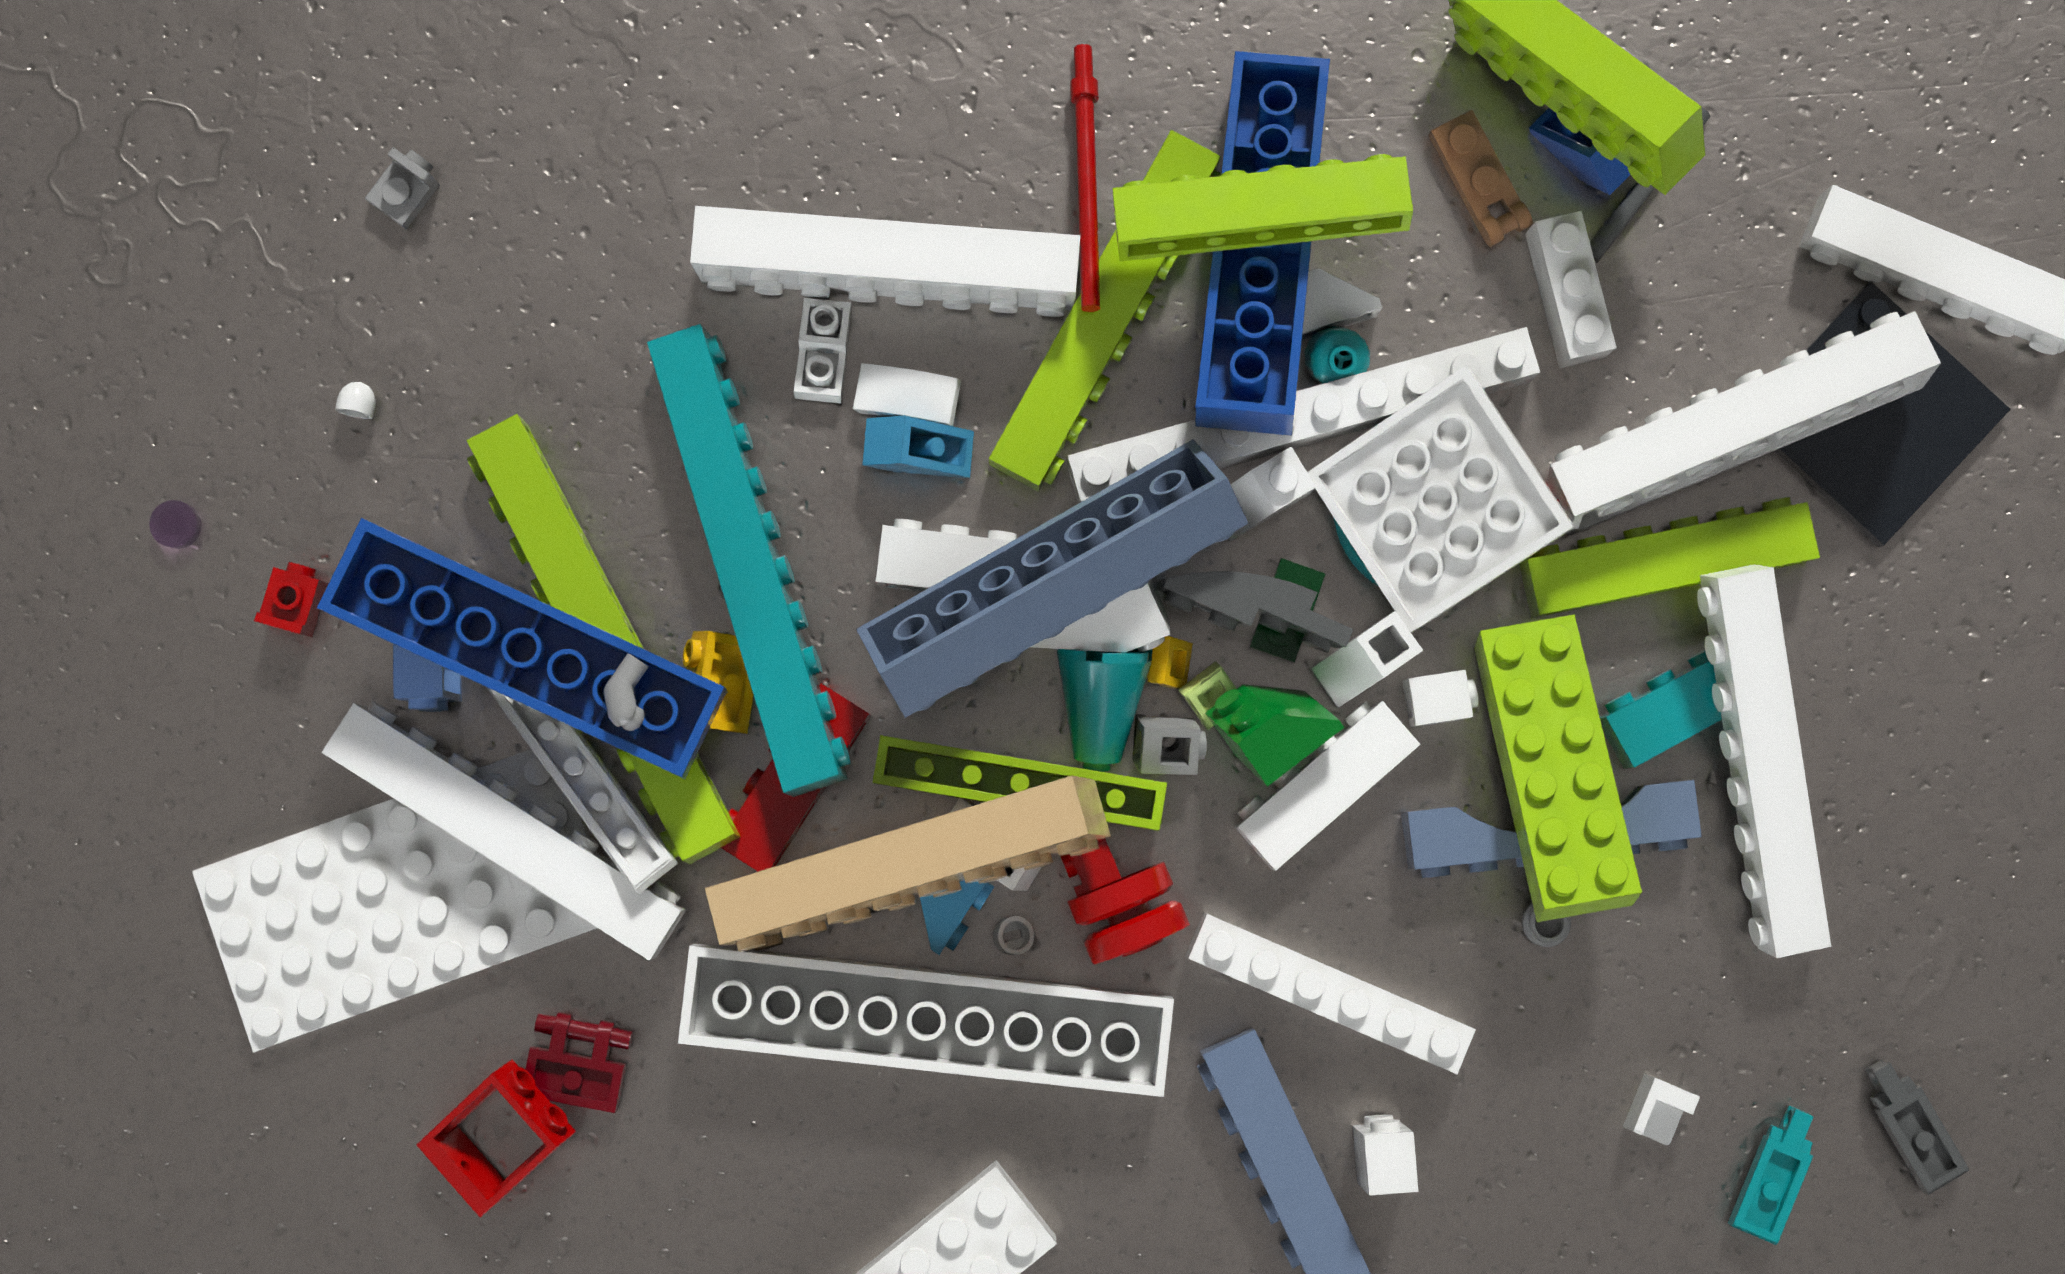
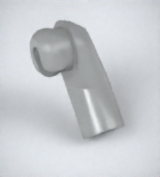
M629 653L604 688V697L610 721L617 727L622 726L627 731H633L639 728L644 721V710L636 705L633 689L648 669V666Z

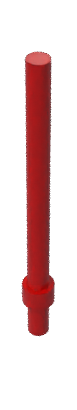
M1079 44L1074 47L1075 78L1070 81V99L1075 104L1081 309L1085 312H1096L1100 310L1094 104L1099 100L1098 80L1093 77L1092 46Z

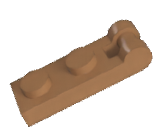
M1473 110L1430 131L1428 136L1482 238L1489 247L1503 241L1505 234L1515 229L1521 232L1533 225L1528 208L1517 195ZM1501 203L1506 213L1494 218L1488 208Z

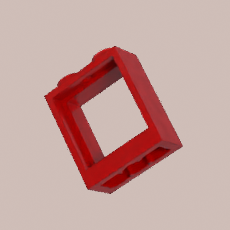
M511 1059L491 1073L416 1145L481 1218L502 1201L576 1131L568 1123L564 1111L557 1105L552 1104L538 1089L532 1075L524 1068L519 1067ZM496 1090L499 1091L544 1143L506 1179L498 1173L458 1127Z

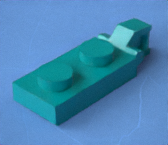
M1788 1106L1779 1127L1769 1126L1766 1135L1762 1137L1727 1224L1777 1245L1813 1159V1155L1810 1154L1813 1142L1805 1139L1813 1120L1812 1115L1795 1107Z

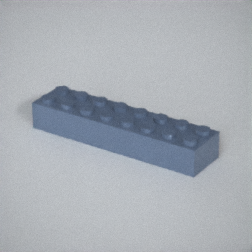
M1192 439L856 630L878 672L906 718L917 711L930 708L938 699L955 689L974 683L980 675L1001 663L1013 661L1024 650L1040 641L1059 635L1065 627L1086 615L1101 611L1109 602L1130 590L1142 588L1150 579L1169 568L1186 563L1194 554L1215 542L1227 540L1235 531L1249 523L1228 478L1196 441Z

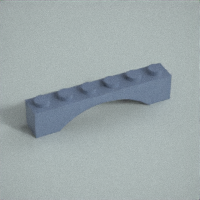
M1694 780L1636 786L1620 802L1633 854L1641 853L1640 844L1658 842L1659 851L1688 848L1687 839L1702 837ZM1457 807L1401 812L1408 869H1421L1422 878L1451 875L1450 866L1468 864L1469 873L1498 870L1497 860L1516 858L1517 867H1524L1516 832L1501 830L1478 821Z

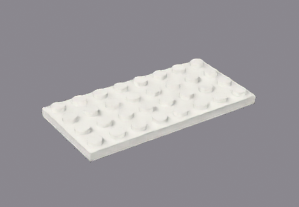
M532 749L480 767L474 773V775L488 784L495 778L516 790L519 794L515 801L531 810L534 804H537L559 818L555 826L570 836L575 830H578L590 837L585 822ZM396 799L382 802L192 871L253 1052L597 929L588 921Z

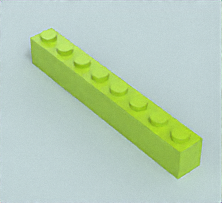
M1171 129L1143 181H1147L1150 184L1170 182L1172 179L1183 175H1193L1199 179L1218 177L1221 174L1217 171L1221 156ZM1115 230L1099 259L1100 310L1096 312L1083 311L1081 309L1080 293L989 457L990 466L1039 492L1044 482L1050 485L1054 483L1065 460L1058 457L1066 441L1075 444L1088 421L1081 414L1089 400L1096 403L1100 400L1111 379L1104 375L1112 358L1120 362L1133 339L1132 336L1126 334L1135 318L1141 321L1144 320L1156 298L1149 291L1157 277L1166 280L1178 255L1119 262Z

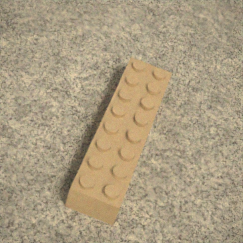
M1072 775L705 888L719 945H737L738 952L754 948L755 951H760L783 944L782 935L783 938L799 935V938L825 932L827 931L825 922H828V925L841 922L850 924L871 918V908L874 911L887 908L888 911H893L916 904L915 895L918 894L919 897L933 895L935 898L962 890L960 882L964 880L966 884L977 881L979 884L1002 879L1007 877L1005 870L1007 867H1012V870L1023 867L1024 870L1042 867L1053 863L1051 854L1057 852L1059 856L1066 854L1077 856L1099 849L1097 840L1110 837L1111 835L1095 780Z

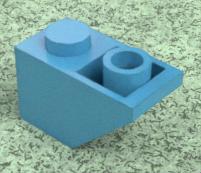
M964 880L960 882L962 890L935 898L933 895L920 897L929 943L933 952L940 955L945 947L952 951L955 950L969 928L961 922L971 906L980 911L995 886L990 883L979 884L978 881L966 884Z

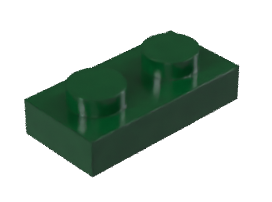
M1280 558L1273 577L1318 592L1310 609L1313 611L1326 574ZM1260 615L1249 649L1294 664L1304 634L1287 628L1285 633H1280L1259 623Z

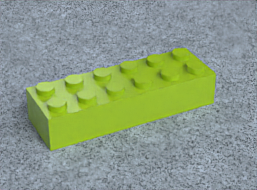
M1448 0L1450 5L1448 12L1453 19L1456 31L1454 38L1464 51L1471 55L1477 52L1488 61L1490 68L1497 76L1505 81L1511 78L1522 86L1525 95L1535 105L1542 107L1544 104L1557 113L1558 119L1568 130L1573 133L1581 131L1589 137L1596 150L1602 156L1609 160L1616 158L1626 165L1630 175L1640 185L1647 188L1652 185L1662 194L1666 195L1705 156L1702 107L1558 0Z
M1575 614L1481 630L1474 651L1536 921L1541 922L1633 906L1642 894V889Z

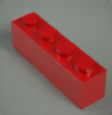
M820 683L821 693L828 691L835 708L836 719L830 720L835 738H843L849 752L872 715ZM772 758L765 771L757 768L747 781L742 792L747 794L748 797L739 812L733 808L730 809L729 814L741 837L722 846L721 849L757 872L777 866L827 786L795 797L783 793Z

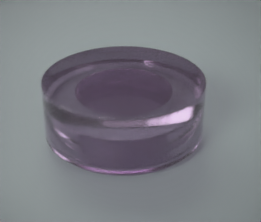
M170 500L161 503L155 508L151 514L149 526L152 536L158 543L169 548L182 549L190 546L197 540L201 532L202 522L199 513L191 505L177 500Z

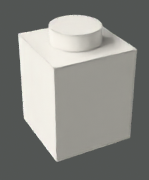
M1466 670L1408 678L1402 681L1410 728L1468 719L1473 717L1472 708L1478 707L1476 684L1474 679L1467 680Z

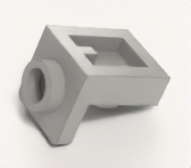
M393 147L387 154L393 160L366 195L365 199L407 229L440 184L429 173L433 166L411 149L405 156Z

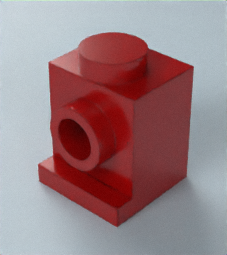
M288 562L286 570L273 567L260 612H256L254 621L313 637L320 614V609L317 606L329 583L315 579L317 570L304 565ZM288 588H293L296 592V599L293 603L286 605L284 600Z
M1105 838L1097 840L1099 849L1077 856H1070V854L1060 855L1068 877L1079 876L1081 884L1073 887L1077 897L1122 879Z

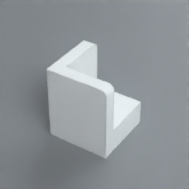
M1644 1074L1623 1127L1664 1145H1669L1683 1111L1693 1115L1700 1097Z

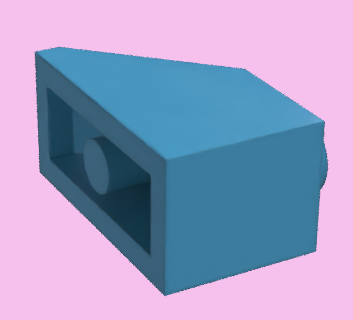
M905 415L867 418L862 465L897 473L970 478L974 431Z

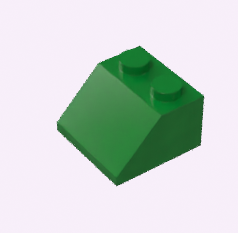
M1242 684L1237 689H1232L1222 694L1216 700L1215 706L1205 713L1233 754L1267 787L1345 728L1338 718L1306 691Z

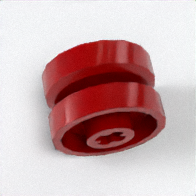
M1164 862L1121 877L1122 879L1067 901L1076 924L1086 926L1106 919L1109 924L1091 932L1083 941L1093 965L1121 955L1126 957L1161 943L1163 938L1190 925L1181 902L1170 900L1150 907L1148 901L1169 892L1173 886Z

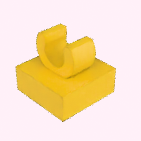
M1165 636L1164 642L1152 650V663L1148 672L1147 682L1168 688L1180 689L1188 680L1193 643Z

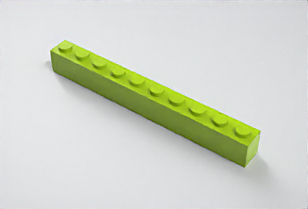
M515 414L466 440L473 452V455L467 457L473 473L480 483L487 480L494 493V496L488 498L494 514L501 524L508 521L515 534V537L509 539L515 555L522 565L529 562L537 577L531 580L530 583L539 601L546 604L550 603L552 607L644 649L528 424L518 414ZM616 748L618 756L628 773L637 772L644 788L638 790L640 799L651 816L658 813L666 828L665 831L660 833V837L674 858L680 856L683 862L692 864L741 837L698 753L686 779H683Z

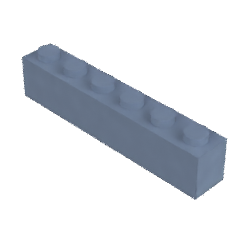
M1249 1027L1201 1050L1200 1053L1204 1062L1197 1065V1069L1208 1092L1215 1089L1219 1091L1225 1106L1217 1111L1229 1136L1238 1133L1246 1150L1238 1153L1249 1179L1253 1180L1259 1177L1267 1194L1260 1197L1259 1200L1271 1225L1280 1221L1288 1237L1281 1241L1280 1244L1292 1269L1301 1265L1305 1274H1371L1255 1029Z

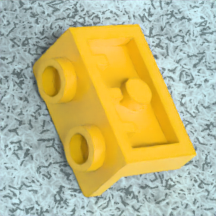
M693 631L691 639L687 640L683 650L684 667L724 686L727 690L709 729L747 734L753 691L736 635L713 631Z

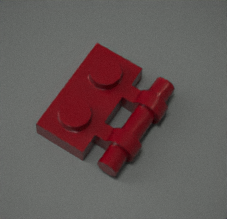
M558 1012L555 1017L539 1013L536 1018L534 1032L552 1035L549 1049L530 1047L525 1070L532 1075L536 1086L549 1101L616 1113L618 1112L627 1064L609 1061V1053L611 1047L629 1050L633 1031L615 1028L614 1022L600 1020L599 1024L573 1020V1015ZM569 1039L594 1043L592 1057L566 1053Z

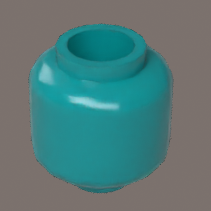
M1327 326L1317 331L1308 341L1304 352L1305 365L1308 372L1320 384L1367 372L1370 365V350L1365 339L1356 331L1342 326ZM1345 351V355L1341 356L1339 352ZM1335 357L1337 358V363H1336V365H1335V363H1334V358H1335Z

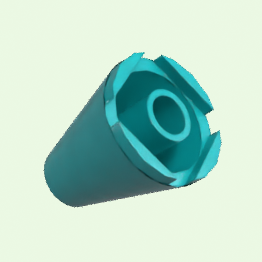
M1136 648L1126 653L1057 649L1073 758L1083 762V769L1105 772L1111 770V764L1121 762L1152 663L1153 649L1139 652Z

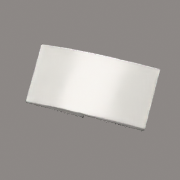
M804 298L798 339L799 355L794 384L795 399L841 404L849 339L851 302Z
M861 363L853 409L860 414L890 417L905 415L953 426L961 380L929 372Z

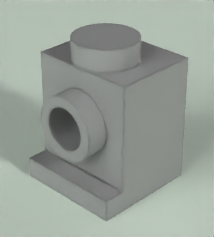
M1145 714L1135 715L1132 760L1141 774L1197 775L1198 760L1205 759L1207 738L1205 731H1201L1194 718L1146 717ZM1163 737L1176 738L1173 745L1169 747L1162 746Z

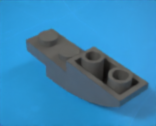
M1210 571L1159 580L1156 585V590L1167 594L1164 600L1167 604L1186 612H1191L1193 606L1210 613L1208 618L1210 623L1232 632L1235 631L1236 626H1252L1256 614L1261 615L1259 623L1280 633H1285L1287 628L1304 634L1302 639L1304 644L1328 653L1330 647H1346L1354 630L1310 610L1318 592L1270 576L1245 572Z

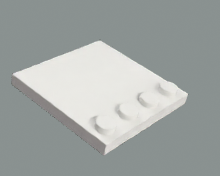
M1467 365L1307 472L1315 484L1318 494L1394 611L1397 612L1411 633L1575 528Z

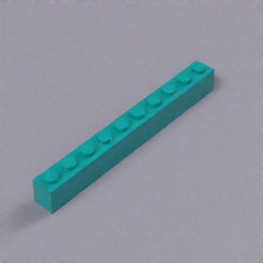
M701 324L648 341L647 345L783 793L795 797L846 780L848 778L844 766L850 765L849 753L843 738H835L830 720L836 719L835 708L828 691L821 693L816 675L822 673L821 662L813 645L807 647L802 629L808 628L807 617L799 600L793 602L788 584L795 582L794 575L785 555L779 557L774 540L781 538L779 526L773 512H766L761 495L767 493V488L759 467L752 468L747 451L753 449V442L749 430L744 422L738 424L733 407L739 406L740 401L731 378L725 380L720 364L727 361L723 345L718 335L711 336Z

